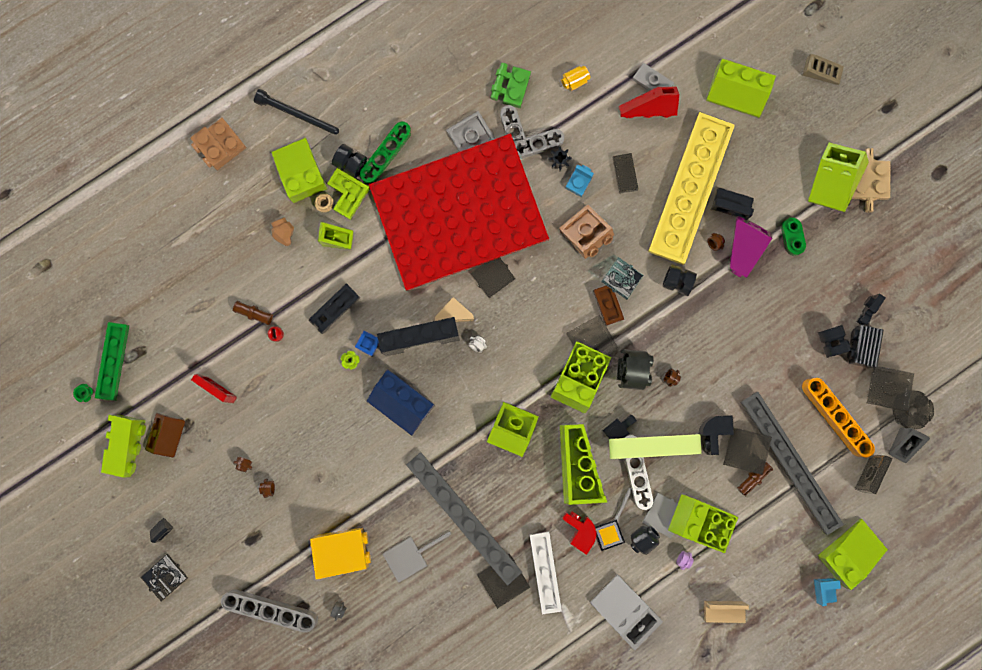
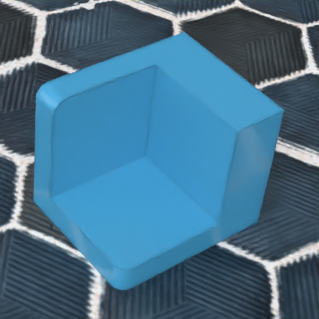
M835 578L814 579L816 603L821 606H827V603L837 602L836 589H841L840 580Z

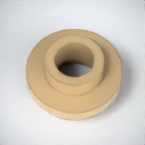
M320 194L316 197L314 204L318 211L326 213L333 208L334 201L330 195ZM323 201L328 202L326 206H321Z

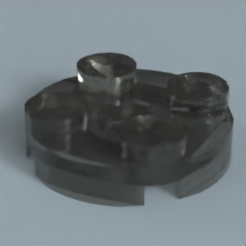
M915 390L903 392L895 397L892 410L895 422L904 428L921 429L933 419L934 405L923 392ZM912 404L914 408H917V412H914V415L909 411Z

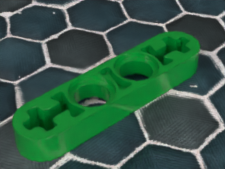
M398 122L361 169L360 177L364 183L372 184L376 182L410 138L411 128L408 123ZM405 127L407 133H402L399 136V139L401 140V142H399V140L396 138L400 134L399 128L404 129ZM394 141L397 144L396 148L388 150L386 148L388 142ZM378 156L385 157V163L377 165L375 159ZM373 170V178L368 177L366 179L365 173H370Z

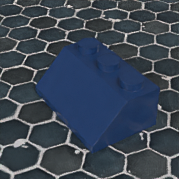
M388 369L366 400L411 436L435 406Z

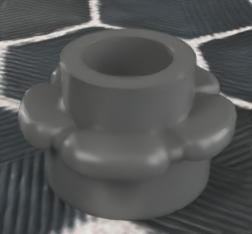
M336 601L330 616L335 618V621L337 618L342 619L346 611L344 602Z

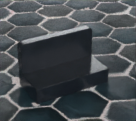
M718 188L711 209L748 220L754 212L752 208L754 198Z

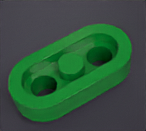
M797 218L787 219L781 226L785 249L788 254L798 256L806 249L803 227ZM791 224L795 225V230L791 229ZM795 242L799 244V248L794 246Z

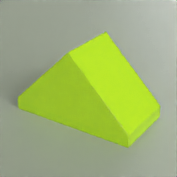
M320 222L318 242L323 247L351 249L352 230Z

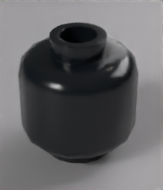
M642 525L631 534L632 543L630 545L636 553L641 552L647 555L659 545L660 535L651 525Z

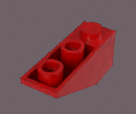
M677 86L656 87L620 105V116L625 118H651L653 116L669 118L677 116L680 96Z

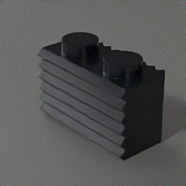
M864 325L856 326L851 332V340H853L851 351L847 353L849 364L877 368L884 330Z

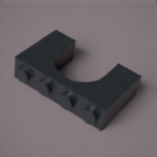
M455 317L377 333L380 352L385 357L404 353L405 349L437 342L446 344L460 341Z

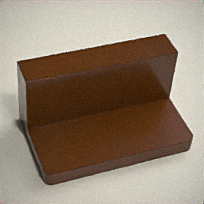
M156 413L145 450L152 454L174 458L185 421Z

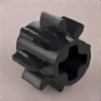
M559 147L556 152L551 150L553 157L548 158V161L553 162L552 169L557 167L559 172H561L562 167L569 168L567 161H571L572 157L567 156L568 149L563 151ZM559 155L563 159L562 163H559L557 160Z

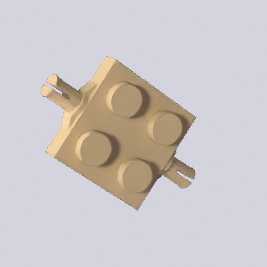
M873 148L865 149L869 163L852 196V199L865 201V212L867 213L874 212L873 201L890 199V161L873 159Z

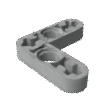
M511 105L504 106L501 109L500 117L505 134H509L511 128H517L520 131L518 136H512L516 149L517 146L521 148L527 147V142H529L531 151H528L529 148L523 149L522 154L517 151L520 159L558 148L563 144L564 134L558 129L526 138L517 110ZM506 111L512 114L513 123L509 124V118L505 116ZM553 135L560 137L557 143L555 140H551ZM545 137H547V140H551V141H549V143H548L549 146H546V139H545ZM541 140L543 142L542 148H535L532 144L533 141Z

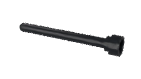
M258 89L254 96V103L260 106L270 105L334 135L339 133L337 127L270 98V95L264 90Z

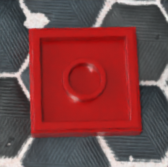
M194 374L191 381L222 402L234 403L237 399V396L207 376Z

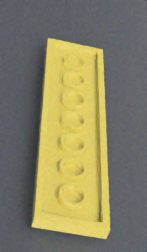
M699 112L649 247V253L682 265L685 264L732 135L734 124Z

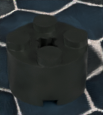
M623 349L621 351V354H624L623 358H619L617 364V380H621V384H618L619 388L644 390L646 386H651L652 376L649 374L650 367L653 365V356L649 355L647 351Z

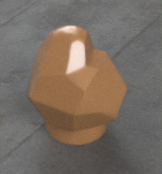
M284 217L271 223L273 227L272 237L279 243L289 246L294 227Z

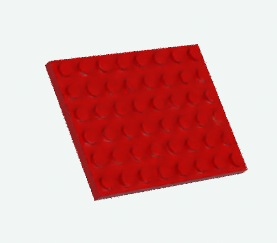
M511 133L369 184L406 291L549 240Z

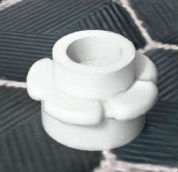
M482 337L470 338L471 341L468 345L474 351L481 353L483 349L487 348L486 341Z

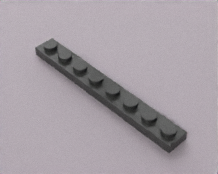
M755 392L742 400V406L823 532L829 535L843 526V522L760 393Z
M422 452L406 464L507 586L522 573L521 569Z

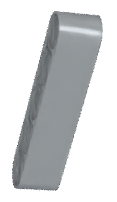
M234 589L224 594L221 598V605L227 611L297 631L310 632L318 623L317 614L311 610ZM229 595L235 597V605L229 602ZM248 601H252L255 604L254 610L248 608ZM267 606L274 609L273 615H269L266 612ZM285 612L292 613L293 620H287ZM304 617H309L312 620L311 626L304 624Z

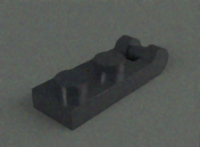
M346 283L308 321L312 325L315 324L318 327V331L324 334L360 297ZM323 315L327 318L324 323L320 319Z

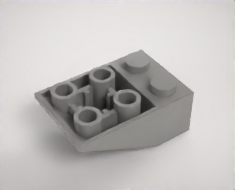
M618 574L590 602L634 650L663 622Z

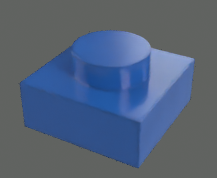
M363 331L355 348L373 356L379 345L378 338Z

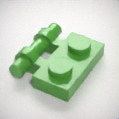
M501 63L500 68L496 71L497 78L495 84L492 85L490 98L497 101L499 95L504 96L503 104L521 109L531 71L513 66L512 72L509 73L506 71L508 65ZM503 80L509 81L507 89L502 87Z

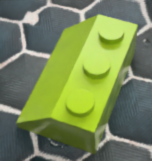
M721 59L716 68L706 101L759 118L771 94L776 76Z

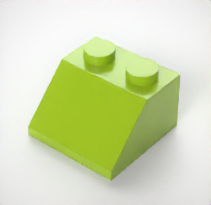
M503 402L487 442L523 457L539 416Z

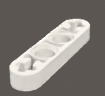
M627 435L625 438H637V437L634 436V435ZM624 458L636 506L642 510L650 509L653 505V497L644 458H638L640 460L638 468L630 466L631 458ZM638 476H642L645 480L642 487H636L634 484V480ZM647 488V492H643L645 498L649 499V501H647L646 506H644L643 504L639 503V500H641L642 497L641 493L636 494V490L642 491Z

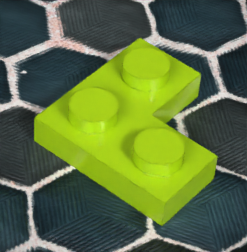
M338 168L327 183L328 186L342 193L333 210L351 220L370 190L369 186Z

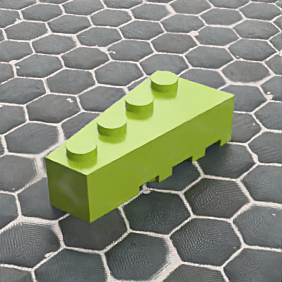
M584 424L560 425L564 503L568 505L607 503L601 479L597 473V466L590 450L591 447Z

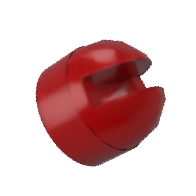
M273 326L268 330L267 335L271 341L279 342L283 339L284 332L280 327ZM274 329H275L276 338L273 337V330H274Z

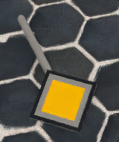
M631 487L628 488L614 520L595 527L596 537L602 551L625 543L617 521L632 491Z

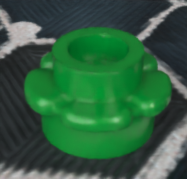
M80 384L73 391V396L78 402H88L91 400V395H93V389L88 387L87 384Z

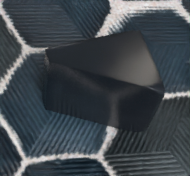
M165 518L161 519L150 530V541L152 543L160 542L173 529V526Z

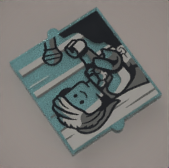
M618 257L601 282L611 288L614 293H618L627 300L644 275L634 269L633 265L627 264Z

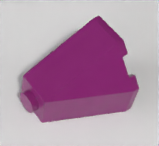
M738 216L735 223L730 268L732 269L731 272L736 276L741 277L743 275L747 278L773 238L768 230L751 221L746 223L744 222L745 219Z

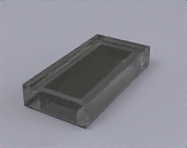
M632 153L613 156L619 194L638 191Z

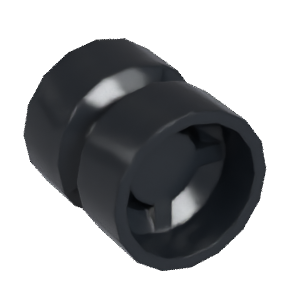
M342 144L335 152L331 164L340 170L345 169V173L353 178H357L367 162V157L359 152L354 153L351 147Z
M671 264L665 275L662 287L671 291L677 289L678 293L689 296L697 273L689 270L682 271L681 267Z
M843 325L818 332L821 343H825L823 349L826 358L851 351L849 341L844 339L846 333ZM839 339L840 345L832 347L830 342Z

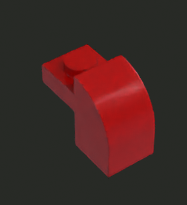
M566 511L562 519L577 529L570 540V544L587 555L596 540L595 525L588 516L582 522L580 521L582 517L577 513Z

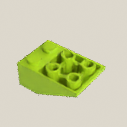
M828 143L820 160L808 202L845 212L869 163L867 153Z
M576 341L550 398L582 413H586L592 404L611 357Z
M681 494L668 531L725 553L738 517Z

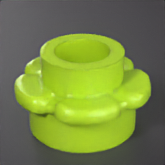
M348 351L341 356V365L345 369L353 370L360 362V358L354 351Z

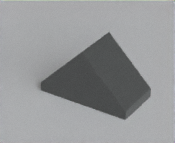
M900 428L889 450V455L907 463L930 440V437L913 428Z

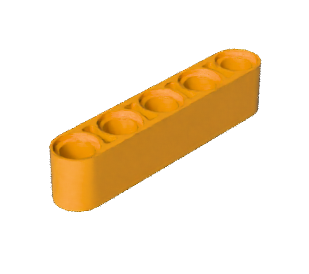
M820 378L805 380L802 384L803 392L851 453L857 457L872 456L875 452L874 444L825 382ZM812 382H814L817 386L815 392H813L810 388ZM825 397L829 401L827 407L823 405V399ZM836 413H839L841 416L839 423L835 420ZM849 428H851L853 431V436L851 438L847 435V431ZM861 444H864L865 446L864 453H861L860 451Z

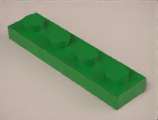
M111 322L107 324L94 398L117 400L130 325Z

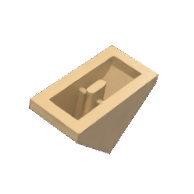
M454 297L435 316V321L455 317L456 322L474 321L473 314Z

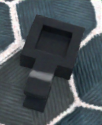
M629 415L622 422L616 418L602 431L609 439L625 438L630 434L627 428L637 420L633 415Z

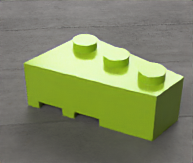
M108 415V421L112 422L110 432H106L109 445L108 449H104L101 473L122 478L131 477L136 469L135 459L141 450L140 440L146 431V420L124 415Z

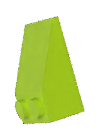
M306 138L271 152L286 193L293 203L328 189Z
M860 519L817 556L833 576L840 580L842 587L852 590L868 576L888 549L864 520Z

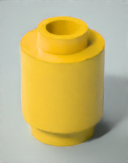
M578 66L564 73L561 82L566 90L573 91L586 84L590 80V74L585 66Z

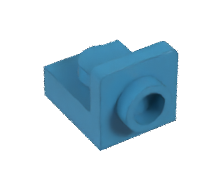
M577 165L565 189L582 197L594 173L585 165Z

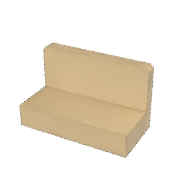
M704 601V621L746 623L745 610H749V605L743 601Z

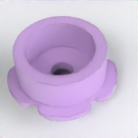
M682 551L679 554L676 565L680 566L681 570L689 569L694 561L692 553Z

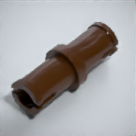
M236 301L233 306V312L244 315L251 321L257 320L266 325H270L273 315L259 310L257 306H249L240 301Z
M763 461L737 487L738 491L746 497L757 485L760 486L762 484V480L773 471V468L766 461Z

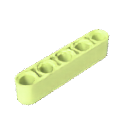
M700 434L609 439L610 459L702 454Z

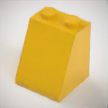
M363 528L319 534L310 539L316 579L364 570L371 563L370 552L366 551L368 535L367 532H364Z

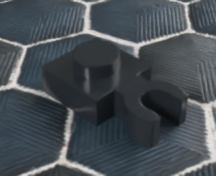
M880 293L869 296L864 302L865 308L862 311L863 313L856 322L860 325H867L886 297Z

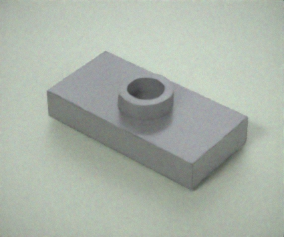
M645 63L641 65L632 79L648 91L656 87H672L674 85V82Z

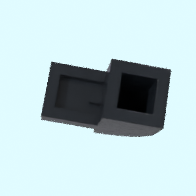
M733 415L713 416L701 424L698 434L706 436L703 446L704 451H707V455H719L718 435H734Z

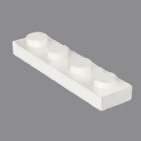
M549 531L530 534L542 614L561 612Z

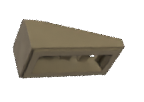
M810 54L806 59L802 76L839 85L844 66ZM827 68H830L829 75L826 74ZM834 70H837L836 78L832 77Z

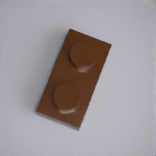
M609 284L594 289L593 292L605 326L623 321L624 316L613 286Z

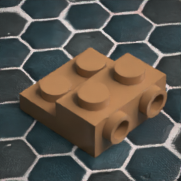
M220 118L209 128H202L191 137L193 141L191 146L197 153H203L205 157L202 159L209 168L213 166L216 170H219L247 148L223 118Z
M589 205L585 206L559 228L560 232L585 259L589 256L594 257L599 251L598 248L603 244H610L614 236L612 227Z

